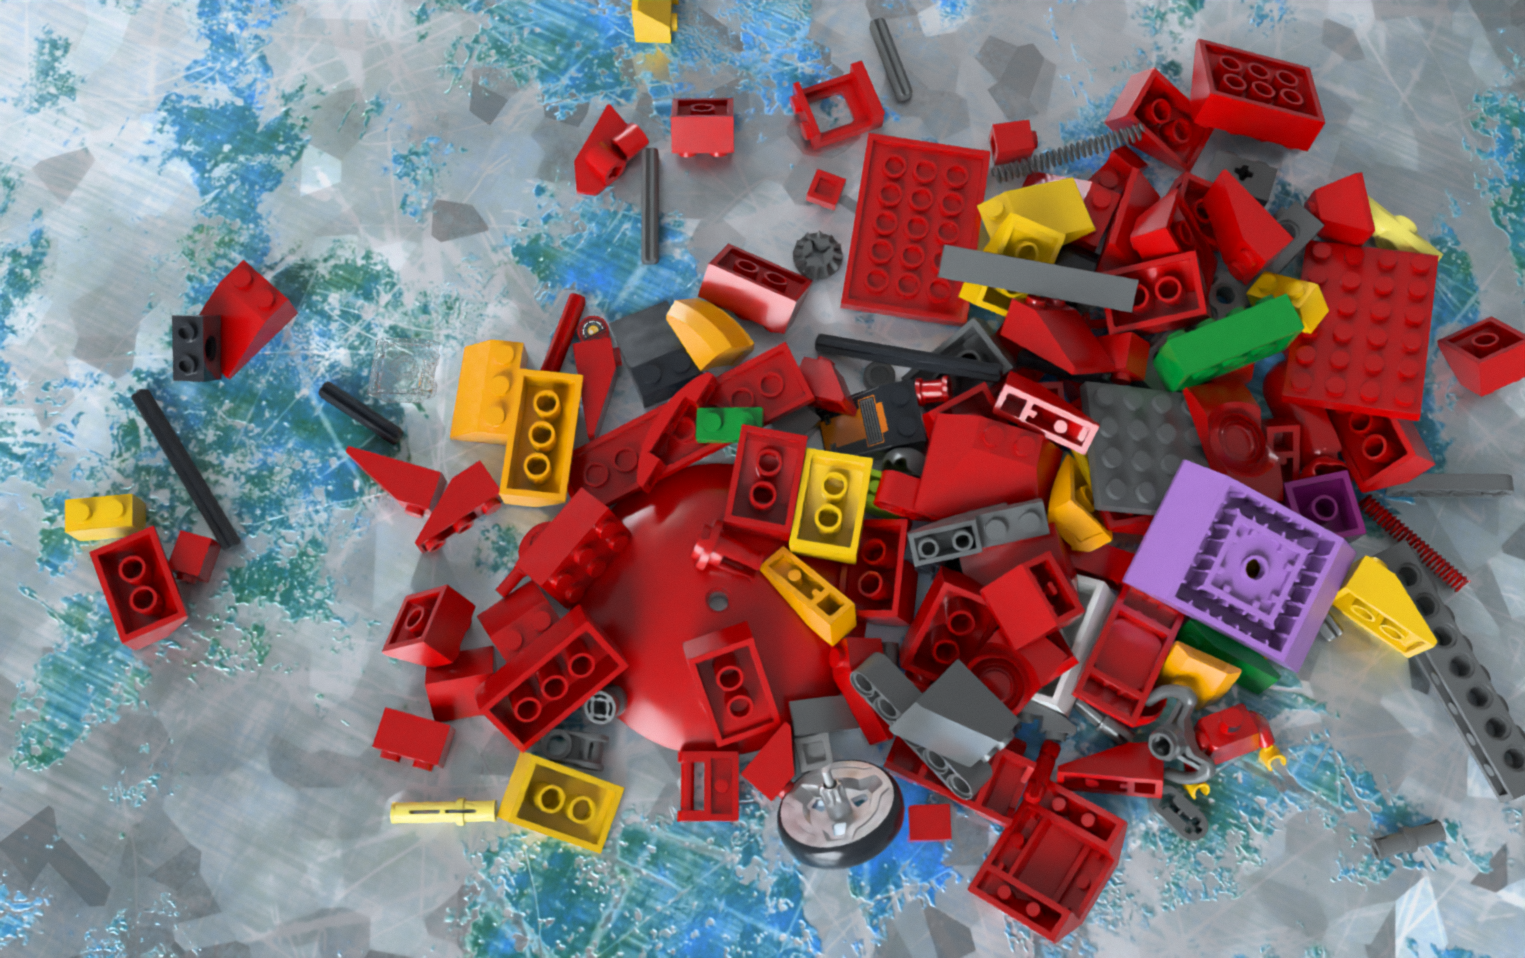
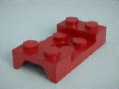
M896 735L882 768L894 776L911 784H918L975 811V814L1008 828L1013 821L1015 809L1025 785L1037 763L1006 748L998 750L987 761L993 770L992 777L969 800L961 799L955 795L900 736Z

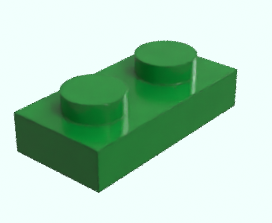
M763 407L697 408L696 441L698 443H738L742 424L764 428Z

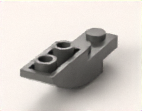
M1038 498L1007 505V502L968 511L907 532L914 565L917 567L983 552L982 548L1047 535L1050 532L1043 500Z

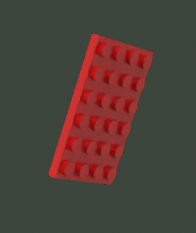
M868 133L840 308L962 327L967 323L970 302L958 297L964 282L939 278L937 276L944 244L977 250L982 218L977 206L984 203L991 151Z
M1310 240L1305 247L1300 280L1319 285L1329 312L1311 334L1301 332L1290 344L1281 402L1419 421L1439 255L1364 246L1353 247L1347 244Z

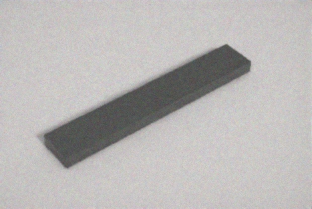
M946 244L943 246L937 276L939 278L1131 313L1139 281L1132 278Z

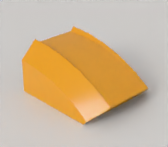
M700 298L675 300L666 315V320L700 371L727 365H739L754 350L755 343L731 316L710 302Z
M1067 454L1052 487L1047 511L1048 524L1055 522L1061 537L1071 545V550L1091 552L1112 541L1113 535L1112 531H1107L1099 511L1094 510L1093 494L1077 461Z
M1176 641L1169 650L1155 684L1159 687L1178 684L1192 688L1197 696V704L1195 705L1197 711L1218 702L1235 683L1242 669Z

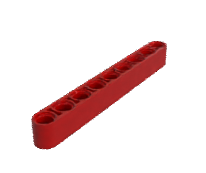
M893 470L882 471L873 502L876 507L916 521L936 522L942 520L941 518L913 510L920 479ZM1062 538L1078 575L1104 581L1110 589L1120 590L1124 583L1122 580L1135 554L1108 544H1104L1091 552L1071 550V545Z

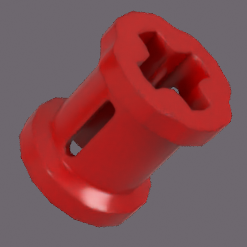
M950 375L943 376L942 379L925 381L923 378H917L915 381V394L918 406L925 407L926 403L947 402L953 399V384Z

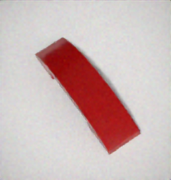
M706 372L681 388L662 408L651 425L640 452L637 468V485L646 493L650 494L667 467L658 456L690 405L695 408H704L719 385L712 373Z

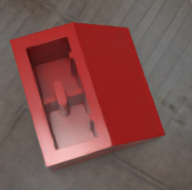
M1050 550L1018 565L979 591L1013 652L1070 625L1085 612Z

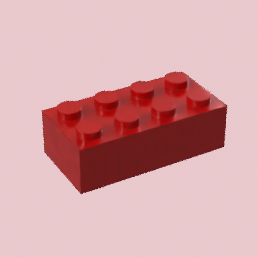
M578 604L474 689L473 693L479 711L524 753L629 667V664L620 647Z

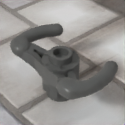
M1178 684L1154 688L1151 690L1145 706L1152 707L1158 701L1168 697H1175L1178 699V702L1167 722L1150 734L1148 746L1151 753L1156 758L1165 761H1172L1178 758L1197 769L1196 771L1188 772L1166 767L1164 768L1163 777L1176 783L1189 785L1203 783L1213 778L1216 774V764L1212 758L1199 749L1195 740V732L1192 728L1191 714L1194 706L1197 704L1195 692L1188 686Z

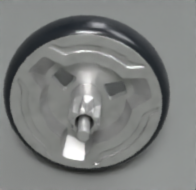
M839 760L820 769L809 771L794 782L795 786L783 796L777 812V828L780 839L787 851L795 859L810 867L824 870H839L858 866L882 853L893 842L902 827L905 804L898 783L885 769L862 760ZM861 799L866 801L859 807H856L854 802ZM817 806H822L826 809L823 812H820L815 808Z

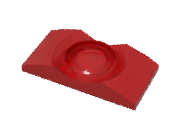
M1233 379L1183 389L1185 400L1210 469L1237 480L1277 503L1283 501V480L1280 460L1265 441L1261 427V408L1241 380Z
M1124 582L1104 618L1093 647L1081 667L1071 695L1132 728L1135 727L1185 614Z
M999 627L966 667L1017 716L1068 655L1046 636L1013 652Z

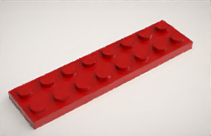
M785 341L715 377L719 385L704 408L763 407L765 427L816 400ZM667 402L573 450L568 484L570 498L582 487L605 506L609 507L642 490L637 485V468L640 452L651 425ZM690 405L658 456L667 466L658 481L732 444L698 443L696 441L697 408Z

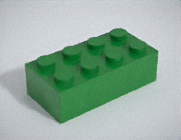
M1287 293L1276 298L1273 294L1265 296L1258 300L1255 306L1245 310L1244 306H1240L1229 311L1223 319L1215 321L1214 318H1210L1199 323L1195 330L1187 333L1185 330H1179L1166 338L1167 342L1158 349L1159 353L1152 362L1165 390L1171 393H1180L1186 387L1200 385L1285 351L1305 328Z

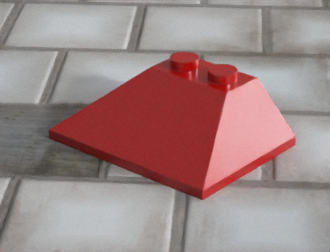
M938 413L935 418L913 510L945 519L1007 502V505L1042 498L1047 518L1051 491L1059 471L1063 452L1045 436L982 416Z
M1049 780L1039 804H1033L1023 799L1014 814L1011 826L1005 828L967 890L1056 944L1084 922L1116 869L1128 823Z

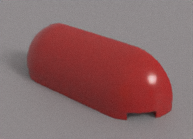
M1288 359L1278 362L1266 373L1262 390L1273 418L1287 417L1300 425L1299 468L1302 470L1307 463L1320 456L1338 459L1337 452L1343 449L1325 408L1281 402ZM1319 466L1323 468L1325 474L1333 472V466Z

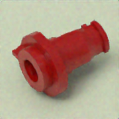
M715 518L711 525L704 523L690 553V557L696 559L694 567L703 570L706 564L709 563L732 574L748 577V581L753 582L756 570L759 571L766 552L762 549L761 551L755 550L746 542L721 532L723 521Z

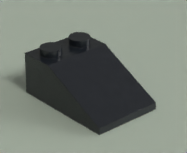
M667 300L609 323V327L644 408L672 398L686 384L703 374L666 320V315L671 308Z

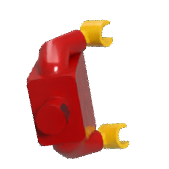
M1243 703L1202 717L1193 727L1199 749L1212 758L1216 765L1255 751L1259 747L1262 748L1259 756L1270 771H1272L1270 764L1276 758L1280 760L1283 766L1286 764V758L1277 745L1274 744L1275 739L1265 716L1256 711H1248ZM1183 762L1184 771L1192 772L1197 770ZM1206 782L1192 785L1182 784L1183 788L1193 799H1196L1195 792L1198 788L1205 796L1210 792V787Z

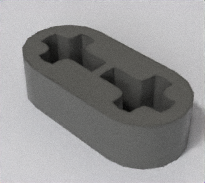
M1163 785L1162 796L1169 794L1172 797L1169 803L1177 810L1176 812L1169 807L1161 809L1158 806L1161 801L1159 798H1148V805L1152 813L1182 840L1188 842L1196 841L1206 835L1208 831L1207 818L1176 788ZM1182 815L1187 820L1195 818L1197 820L1195 828L1198 832L1186 833L1184 829L1187 824L1179 816Z

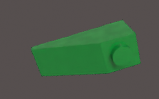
M1190 618L1179 628L1174 639L1242 669L1235 683L1258 695L1282 677L1261 654L1193 618Z

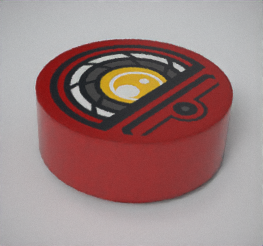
M599 316L584 318L577 328L580 342L610 337L607 322Z

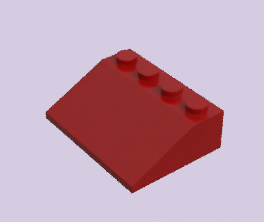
M1198 38L1195 45L1190 96L1193 123H1197L1205 128L1212 127L1224 130L1232 135L1240 134L1252 137L1260 142L1283 145L1288 149L1308 151L1326 123L1310 67Z

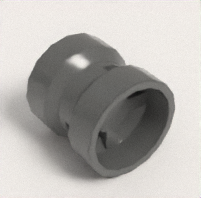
M607 684L584 703L585 713L593 723L606 724L625 711L627 696L618 685Z

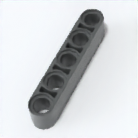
M880 652L872 653L850 674V682L854 689L889 726L922 695L918 688L894 663ZM902 738L943 783L961 799H971L993 775L990 764L988 762L984 763L981 759L969 768Z

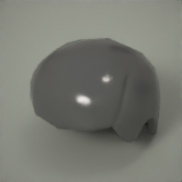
M894 448L885 454L881 471L893 470L921 479L926 455L912 448Z

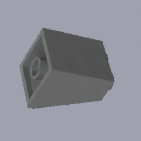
M957 659L888 729L897 736L970 768L980 759L986 763L998 750H1002L1014 738L1015 735L1011 730L1020 720Z

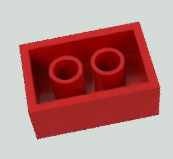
M581 487L518 559L515 565L568 610L573 603L581 599L584 591L592 581L604 572L606 564L617 552L624 549L632 533L607 506Z

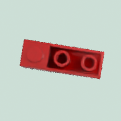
M480 460L451 479L414 542L423 554L427 551L434 552L440 549L446 543L445 539L456 532L457 534L464 533L474 525V520L483 514L485 516L491 515L502 506L503 500L499 495L500 488Z

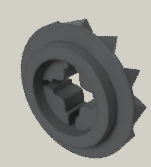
M820 230L812 234L807 232L804 237L797 240L793 250L795 267L802 275L811 279L819 280L832 276L840 268L843 259L841 243H838L832 234H823ZM813 246L819 251H827L823 254V264L817 257H810L813 254Z

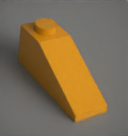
M784 546L761 564L760 571L802 620L832 647L857 626L855 604Z

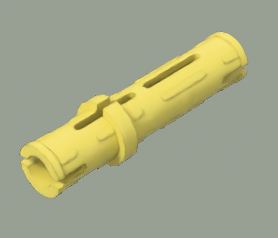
M465 797L457 798V801L392 802L391 822L392 824L456 822L458 826L466 825V822H496L498 804L497 800L467 801ZM429 810H439V811H440V813H438V814H414V813H413L414 811H429ZM450 810H476L475 813H449Z

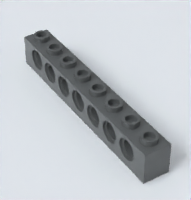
M1297 201L1288 209L1282 206L1272 216L1294 239L1264 271L1280 274L1306 247V244L1313 240L1324 227L1322 222ZM1221 268L1214 275L1209 293L1212 318L1218 321L1225 318L1229 311L1237 307L1244 306L1246 309L1250 305L1246 293L1261 274L1248 285H1245L1240 280L1235 279L1229 270L1225 271ZM1216 296L1225 298L1228 304L1220 303ZM1198 324L1169 330L1165 334L1162 332L1157 333L1149 341L1150 350L1145 380L1133 381L1130 383V386L1166 391L1152 364L1153 359L1158 355V349L1165 345L1167 342L1166 338L1179 330H1185L1186 333L1195 330Z
M1404 540L1371 556L1383 561L1387 565V569L1396 574L1397 578L1398 573L1406 577L1408 585H1403L1404 589L1414 604L1418 602L1424 607L1425 615L1421 616L1432 633L1435 631L1441 636L1442 645L1436 643L1434 647L1414 655L1497 799L1501 803L1515 800L1525 795V733L1514 723L1508 713L1509 707L1507 702L1495 691L1490 682L1489 672L1483 665L1479 664L1472 652L1473 647L1470 640L1460 632L1455 623V616L1452 610L1447 605H1444L1438 595L1435 581L1426 575L1417 551ZM1451 661L1458 665L1460 669L1459 676L1451 670ZM1469 691L1476 695L1477 706L1470 702L1468 697ZM1487 722H1490L1495 728L1494 737L1487 731ZM1506 752L1513 758L1512 767L1505 761Z

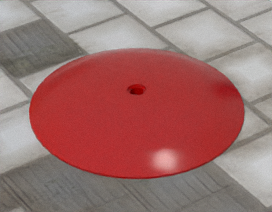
M712 463L685 467L658 481L650 494L640 490L619 501L611 511L628 528L632 535L624 549L617 552L606 564L604 572L586 588L581 599L570 607L571 611L580 604L620 647L629 664V667L608 683L621 687L627 696V707L617 718L645 738L680 752L739 751V755L760 751L781 727L779 726L718 748L686 660L683 642L747 621L782 724L786 721L792 725L789 709L790 701L839 696L841 693L833 679V670L829 662L830 644L802 620L760 569L759 571L756 570L754 580L751 582L748 581V577L732 574L709 563L706 564L703 570L694 567L696 559L691 558L690 553L704 523L711 525L715 518L724 521L734 464ZM722 526L721 532L746 542L755 550H764L766 553L763 562L783 546L790 551V537L788 541L725 530ZM795 555L839 591L842 562ZM715 597H723L728 602L727 607L721 611L713 610L709 604ZM856 621L857 626L842 639L846 637L865 638L867 623Z

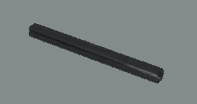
M819 334L815 340V350L820 353L992 383H999L1003 374V366L997 363L827 334Z
M148 389L137 390L131 396V399L221 548L224 551L234 550L241 544V540L151 392Z

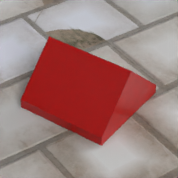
M493 645L460 651L458 657L451 664L434 668L426 667L425 687L434 721L442 723L483 716L478 709L473 690L497 671Z

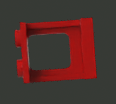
M862 60L852 63L850 65V73L803 89L799 81L793 83V96L789 97L790 105L794 114L799 113L802 120L800 127L803 137L806 141H811L814 150L883 126L885 112ZM835 95H842L853 121L821 133L809 104Z

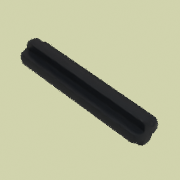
M1022 348L1017 356V365L1081 384L1086 381L1110 384V372L1072 375L1026 348Z
M327 381L319 389L318 394L322 399L392 445L397 444L402 438L403 431L400 427L333 383Z

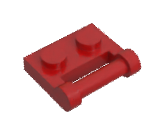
M739 751L678 752L677 763L681 764L680 811H677V822H739ZM695 763H704V810H694Z

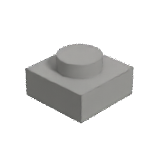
M828 732L794 739L801 774L834 763Z

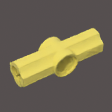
M1368 196L1375 226V232L1371 236L1375 238L1377 248L1439 255L1438 261L1442 258L1444 254L1417 234V227L1410 219L1402 215L1394 216Z

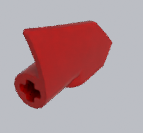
M607 104L574 160L577 194L592 196L600 194L621 176L625 170L626 163L649 145V140L642 129L633 122L627 124L610 104Z

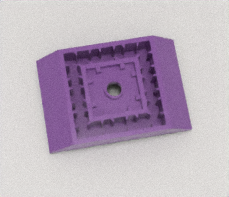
M1182 460L1122 581L1283 667L1298 673L1357 552L1344 538L1237 480L1193 462ZM1252 559L1257 560L1260 565V571L1254 578H1250L1246 573V565Z

